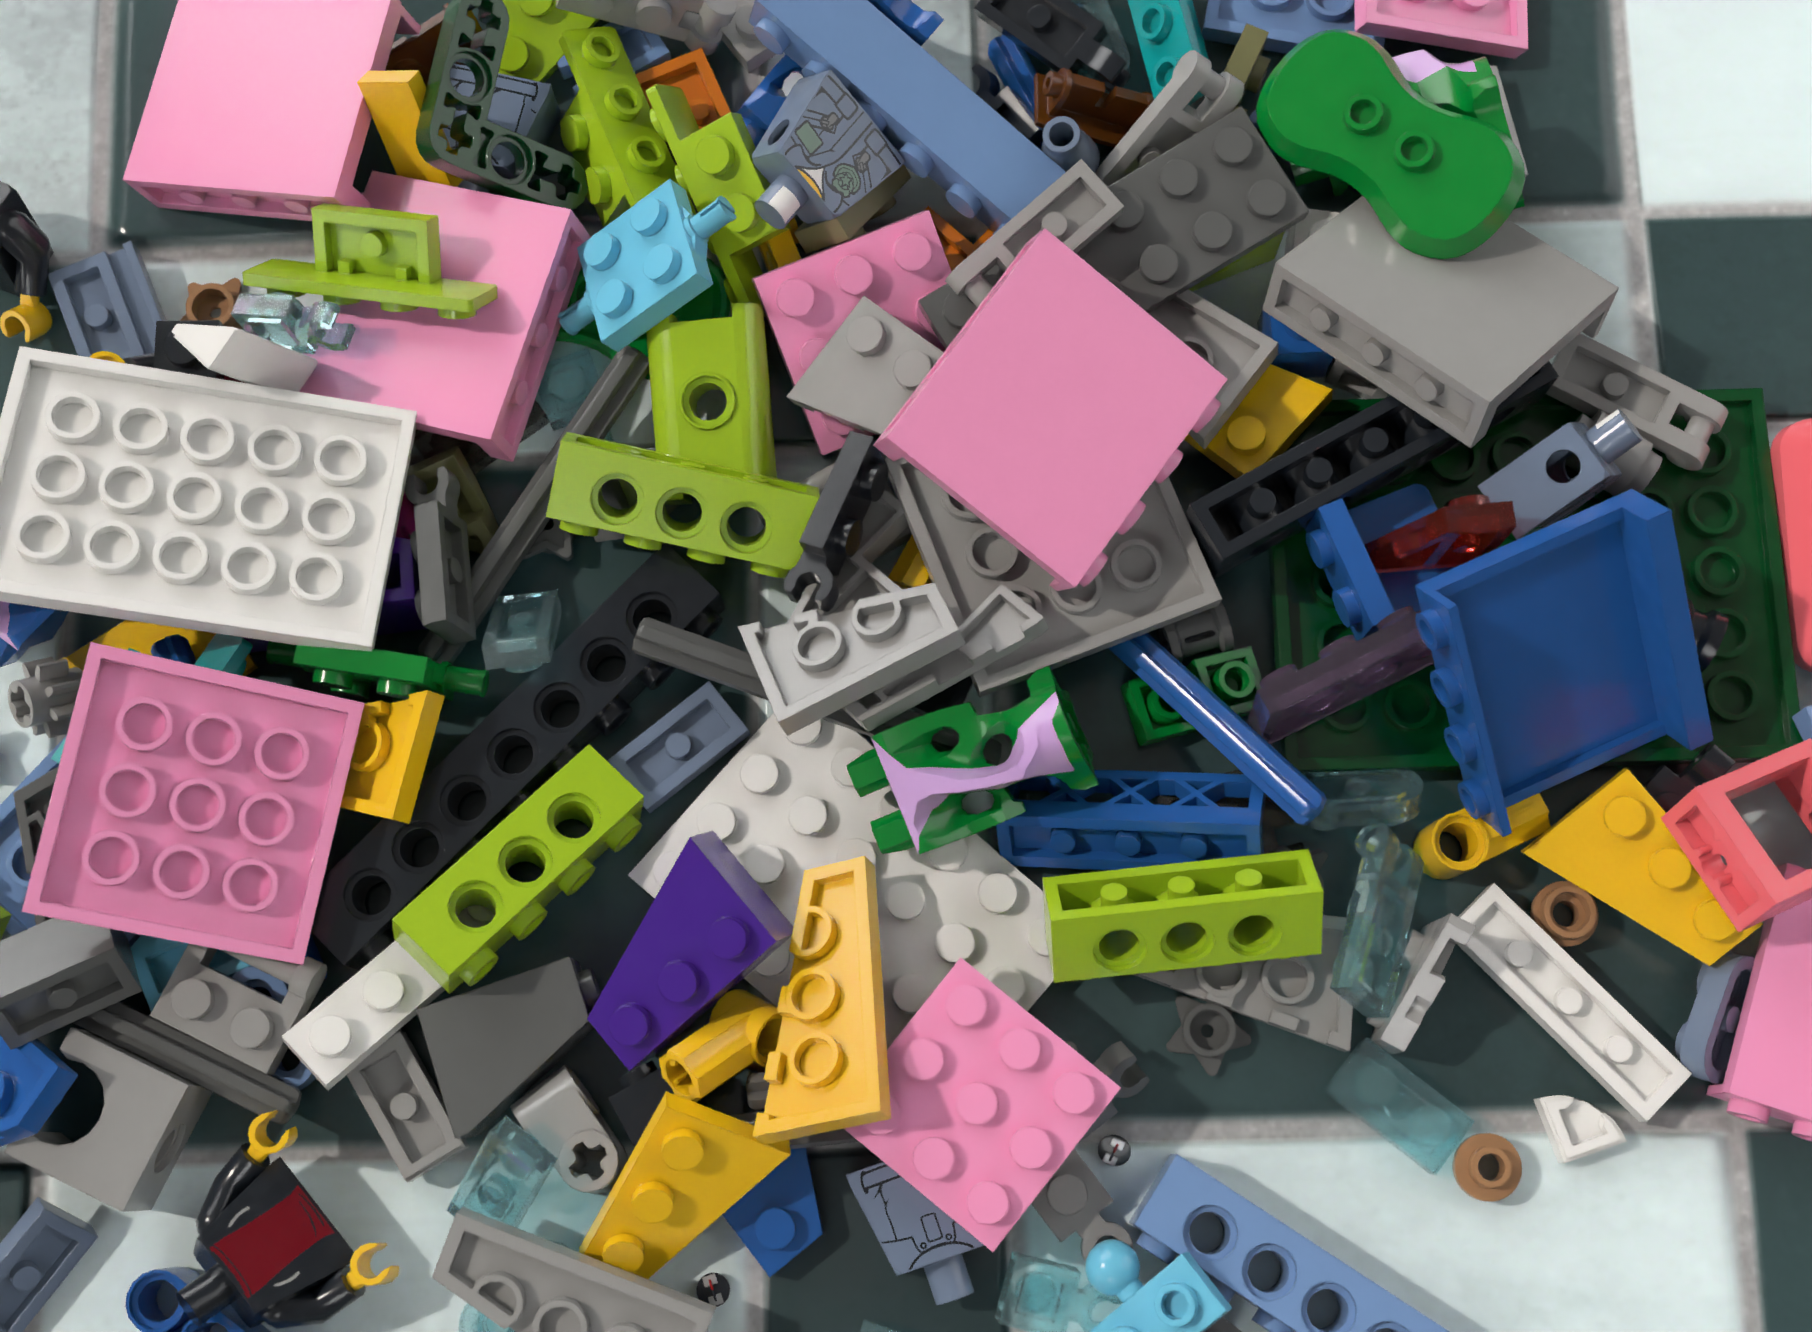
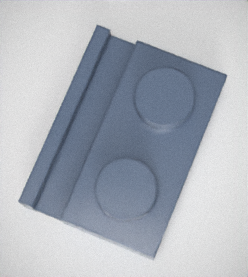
M132 241L123 243V249L111 254L103 251L48 273L50 283L78 356L90 357V355L96 352L108 351L124 359L154 353L156 321H166L141 253Z

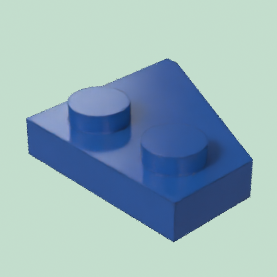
M806 1148L790 1149L791 1155L722 1214L769 1277L774 1275L824 1234Z

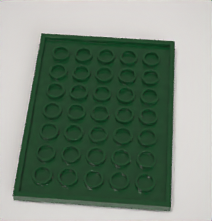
M1763 388L1696 390L1718 401L1729 412L1720 432L1711 434L1707 442L1710 452L1702 469L1698 471L1683 469L1668 460L1664 453L1652 448V451L1661 456L1663 460L1652 480L1641 492L1646 497L1669 508L1672 512L1687 598L1692 600L1694 608L1704 613L1716 610L1729 616L1727 630L1722 643L1711 663L1701 673L1713 741L1690 751L1666 734L1599 766L1690 764L1707 744L1711 746L1715 744L1732 758L1735 763H1749L1803 742L1792 719V716L1800 711ZM1545 394L1537 404L1487 430L1486 435L1472 448L1461 444L1347 506V510L1412 484L1424 485L1429 490L1464 564L1517 540L1478 486L1569 422H1574L1581 414L1586 415L1590 419L1592 417ZM1385 398L1332 400L1286 451ZM1674 413L1669 424L1684 431L1688 423L1683 416ZM1565 465L1566 473L1571 479L1579 474ZM1602 490L1567 517L1614 496ZM1303 530L1270 548L1268 553L1281 755L1302 774L1460 770L1459 763L1452 756L1444 737V729L1450 726L1446 709L1435 695L1430 681V673L1436 670L1432 653L1422 640L1416 621L1358 644L1351 628L1346 627L1337 614L1332 598L1333 589L1323 568L1320 569L1316 566L1309 553L1305 538L1306 531Z

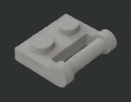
M188 944L150 1016L265 1074L274 1075L288 1049V1046L282 1039V1035L305 1017L325 979L327 965L309 956L305 957L304 964L300 965L220 950L289 984L288 992L283 1001L280 1002L209 967L217 949Z

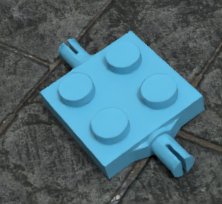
M669 179L599 232L595 233L577 247L586 282V291L581 299L558 314V318H560L559 323L562 328L570 335H576L581 329L595 320L601 343L619 352L713 285V281L706 261L708 237L736 219L735 210L725 197L718 196L715 201L694 215L686 190Z

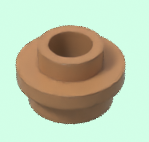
M1569 881L1554 882L1542 888L1534 897L1530 911L1531 919L1560 947H1572L1585 942L1594 933L1599 918L1598 907L1593 896ZM1557 903L1568 906L1572 912V922L1568 927L1559 925L1553 917V908Z
M1492 1133L1472 1135L1462 1141L1453 1157L1452 1168L1457 1184L1467 1195L1476 1200L1487 1202L1502 1200L1508 1197L1520 1182L1522 1175L1520 1156L1515 1147L1499 1135ZM1486 1154L1494 1156L1499 1164L1498 1175L1490 1181L1484 1179L1478 1170L1479 1160Z

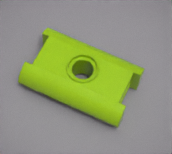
M731 303L732 317L677 322V318L671 314L648 330L646 337L656 451L777 478L763 306L755 303ZM710 390L723 391L727 399L724 412L717 419L710 421L701 420L697 413V402L700 397ZM686 493L674 494L666 500L665 504H692V497Z

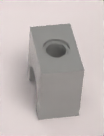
M70 1028L59 1050L67 1059L84 1063L99 1078L104 1093V1106L99 1121L89 1134L76 1142H72L60 1132L39 1131L35 1135L9 1143L3 1153L121 1212L152 1210L213 1092L86 1030Z

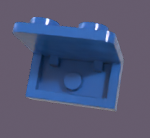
M1412 484L1347 510L1342 498L1319 507L1305 529L1309 553L1316 566L1320 569L1323 568L1333 589L1332 598L1337 614L1346 627L1351 628L1358 644L1415 622L1416 614L1421 612L1415 585L1463 564L1429 490L1421 484Z

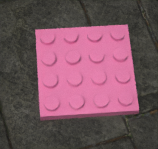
M91 642L22 912L303 965L365 703Z

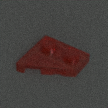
M1486 495L1459 497L1448 503L1449 506L1434 511L1364 546L1377 573L1457 567L1497 549L1516 528L1513 501L1490 503V499Z

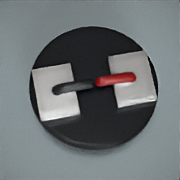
M1108 1135L1099 1142L1098 1154L1106 1164L1113 1167L1120 1166L1129 1160L1131 1147L1123 1137Z
M708 1273L697 1284V1297L699 1300L716 1307L721 1306L729 1297V1282L719 1273Z

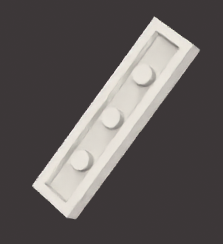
M1495 883L1487 886L1458 916L1476 927L1466 946L1461 943H1457V945L1639 1122L1648 1121L1692 1075L1686 1067Z
M480 905L469 906L458 915L460 922L472 928L483 927L494 918L493 913L488 908ZM395 940L283 1034L282 1039L327 1090H330L418 1014L417 1009L430 1004L445 989Z

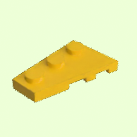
M425 690L409 694V699L393 703L380 700L364 704L340 808L410 824L445 696Z
M666 1091L582 1241L579 1253L649 1279L791 1155L790 1140L764 1145L752 1137L755 1125Z

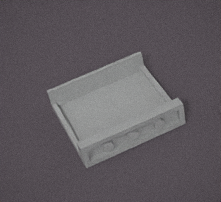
M1361 196L1275 262L1262 310L1469 448H1472L1486 435L1497 406L1579 333L1583 332L1591 338L1598 335L1619 287L1508 219L1486 242L1461 257L1435 259L1415 254L1402 247L1391 237L1371 205Z

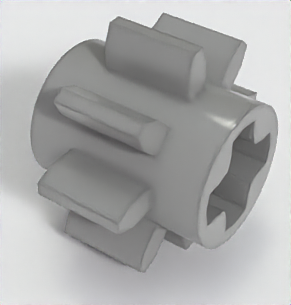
M53 657L23 663L22 668L26 678L11 682L8 688V703L15 721L23 728L32 727L35 736L46 733L48 738L67 734L83 671L77 667L69 668L67 659L54 661Z

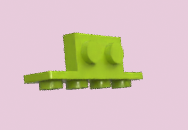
M612 26L564 30L559 38V43L579 87V91L559 123L561 137L565 148L572 152L574 159L581 164L586 172L588 182L586 197L591 204H594L602 225L605 227L667 180L671 179L678 184L674 172L675 164L665 141L653 127L650 119V106L616 29ZM688 197L692 213L696 215V211L692 205L690 198Z
M655 84L646 90L647 97L652 106L650 109V119L658 135L668 142L677 163L674 172L678 184L686 190L687 196L692 198L698 212L715 201L718 196L725 197L735 210L736 219L708 237L709 240L707 242L708 249L717 255L726 275L724 279L726 294L731 303H755L761 305L752 278L763 273L752 249L791 228L789 223L783 229H777L769 225L755 209V202L771 184L753 164L752 154L756 147L742 115L730 112L699 129L682 89Z
M323 203L311 208L315 263L270 259L242 272L244 286L267 288V295L274 298H295L309 293L323 295V301L331 305H351L362 300L380 302L382 310L389 312H408L419 307L437 309L438 316L447 319L474 317L477 314L476 310L498 298L496 284L442 278L438 215Z

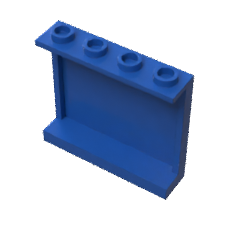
M1630 489L1415 585L1421 612L1416 614V625L1422 640L1432 653L1436 670L1430 673V681L1435 695L1446 709L1450 726L1444 729V737L1452 756L1459 763L1463 781L1458 783L1459 797L1472 818H1482L1502 837L1512 833L1506 810L1507 807L1667 734L1691 751L1713 741L1672 512L1669 508L1645 495Z

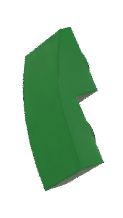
M1251 646L1194 659L1185 666L1240 717L1259 712L1271 706ZM1141 678L1128 680L1120 687L1139 747L1197 731Z

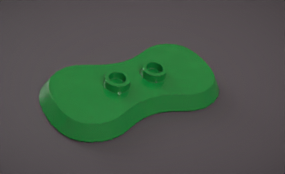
M1331 29L1320 31L1304 39L1289 51L1273 69L1259 94L1256 105L1257 124L1270 148L1277 155L1297 166L1323 172L1348 183L1368 201L1391 237L1402 247L1415 254L1427 258L1450 259L1461 257L1475 250L1495 234L1507 220L1522 194L1525 183V167L1519 150L1512 140L1502 130L1488 122L1442 109L1426 100L1410 86L1391 55L1378 42L1364 34L1351 30Z

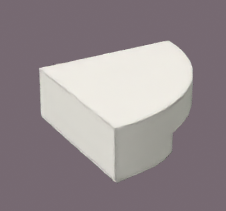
M1566 1095L1533 1099L1558 1163H1567L1627 1142L1616 1122L1606 1113H1603L1588 1102Z

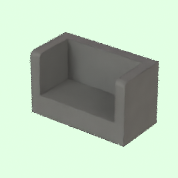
M51 918L0 941V1035L11 1050L142 991L131 947L123 931Z

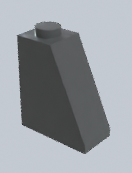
M569 956L417 1009L455 1139H471L484 1133L513 1103L519 1100L594 1029L587 1018L601 995V989L592 968L582 970L580 962Z

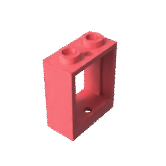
M1811 738L1693 788L1661 817L1738 932L1812 899V868L1785 880L1730 801L1775 782L1812 834ZM1721 855L1725 858L1727 865L1723 863Z

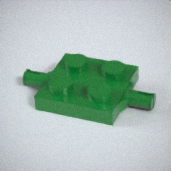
M272 641L268 642L266 651L267 663L304 668L306 672L313 673V683L331 687L330 692L355 698L369 699L371 689H377L376 693L393 697V702L409 699V694L429 690L445 696L444 700L453 701L454 692L485 697L489 686L488 670L452 666L451 662L447 661L439 664L424 656L379 649L360 651L299 646Z

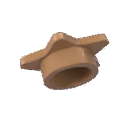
M232 278L222 285L217 283L203 285L194 282L188 285L189 297L186 302V314L180 321L220 320L224 326L244 329L254 326L256 318L240 304L242 284L238 278ZM214 309L221 310V315L217 318L211 317Z

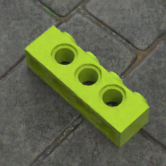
M566 432L560 442L546 517L561 520L559 528L569 533L582 536H597L599 529L624 534L623 542L637 548L661 550L662 543H668L688 548L687 556L698 561L724 564L727 556L750 561V569L756 573L786 578L789 570L796 566L804 551L799 540L820 497L819 487ZM612 479L625 480L636 490L637 502L627 509L613 508L603 498L602 485ZM674 494H689L697 499L702 513L692 522H677L668 515L665 508L666 500ZM743 507L756 509L764 517L765 526L754 536L744 537L736 534L728 523L729 516L735 510Z
M588 744L392 919L394 939L449 994L464 981L469 986L476 984L497 963L499 957L495 952L512 936H515L520 941L530 935L547 916L548 911L544 907L561 891L567 896L575 893L594 873L596 867L592 863L609 847L614 852L620 851L637 835L642 827V823L639 820L644 796ZM577 819L585 823L590 831L580 838H568L560 834L556 826L564 820ZM518 862H531L537 865L543 874L532 882H519L514 880L507 871ZM480 905L488 908L493 913L494 918L483 927L472 928L460 922L458 915L469 906Z
M1309 849L1042 877L1045 935L1054 983L1322 954L1324 891Z

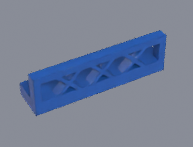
M1094 770L1099 785L1087 790L1071 789L1064 781L1056 777L1042 775L1007 787L1015 800H1018L1020 790L1048 791L1050 795L1041 800H1023L1026 812L996 825L999 854L1013 866L1117 870L1264 854L1262 823L1266 794L1245 774ZM1093 793H1111L1115 796L1104 803L1087 802L1084 800V798ZM1158 795H1175L1180 799L1170 805H1158L1149 802V800ZM1224 797L1249 798L1248 808L1219 807L1215 802Z

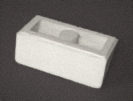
M176 324L171 331L175 335L174 338L207 369L248 384L299 392L318 363L315 358L234 327Z

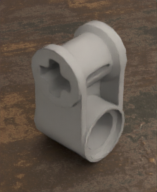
M565 1064L510 1107L522 1128L536 1146L546 1154L564 1182L572 1189L581 1192L606 1194L613 1188L628 1161V1155L624 1146L599 1113L600 1110L588 1090L575 1073ZM587 1148L598 1152L606 1151L607 1153L600 1161L601 1168L604 1171L600 1178L587 1173L582 1174L580 1171L588 1163L583 1154Z

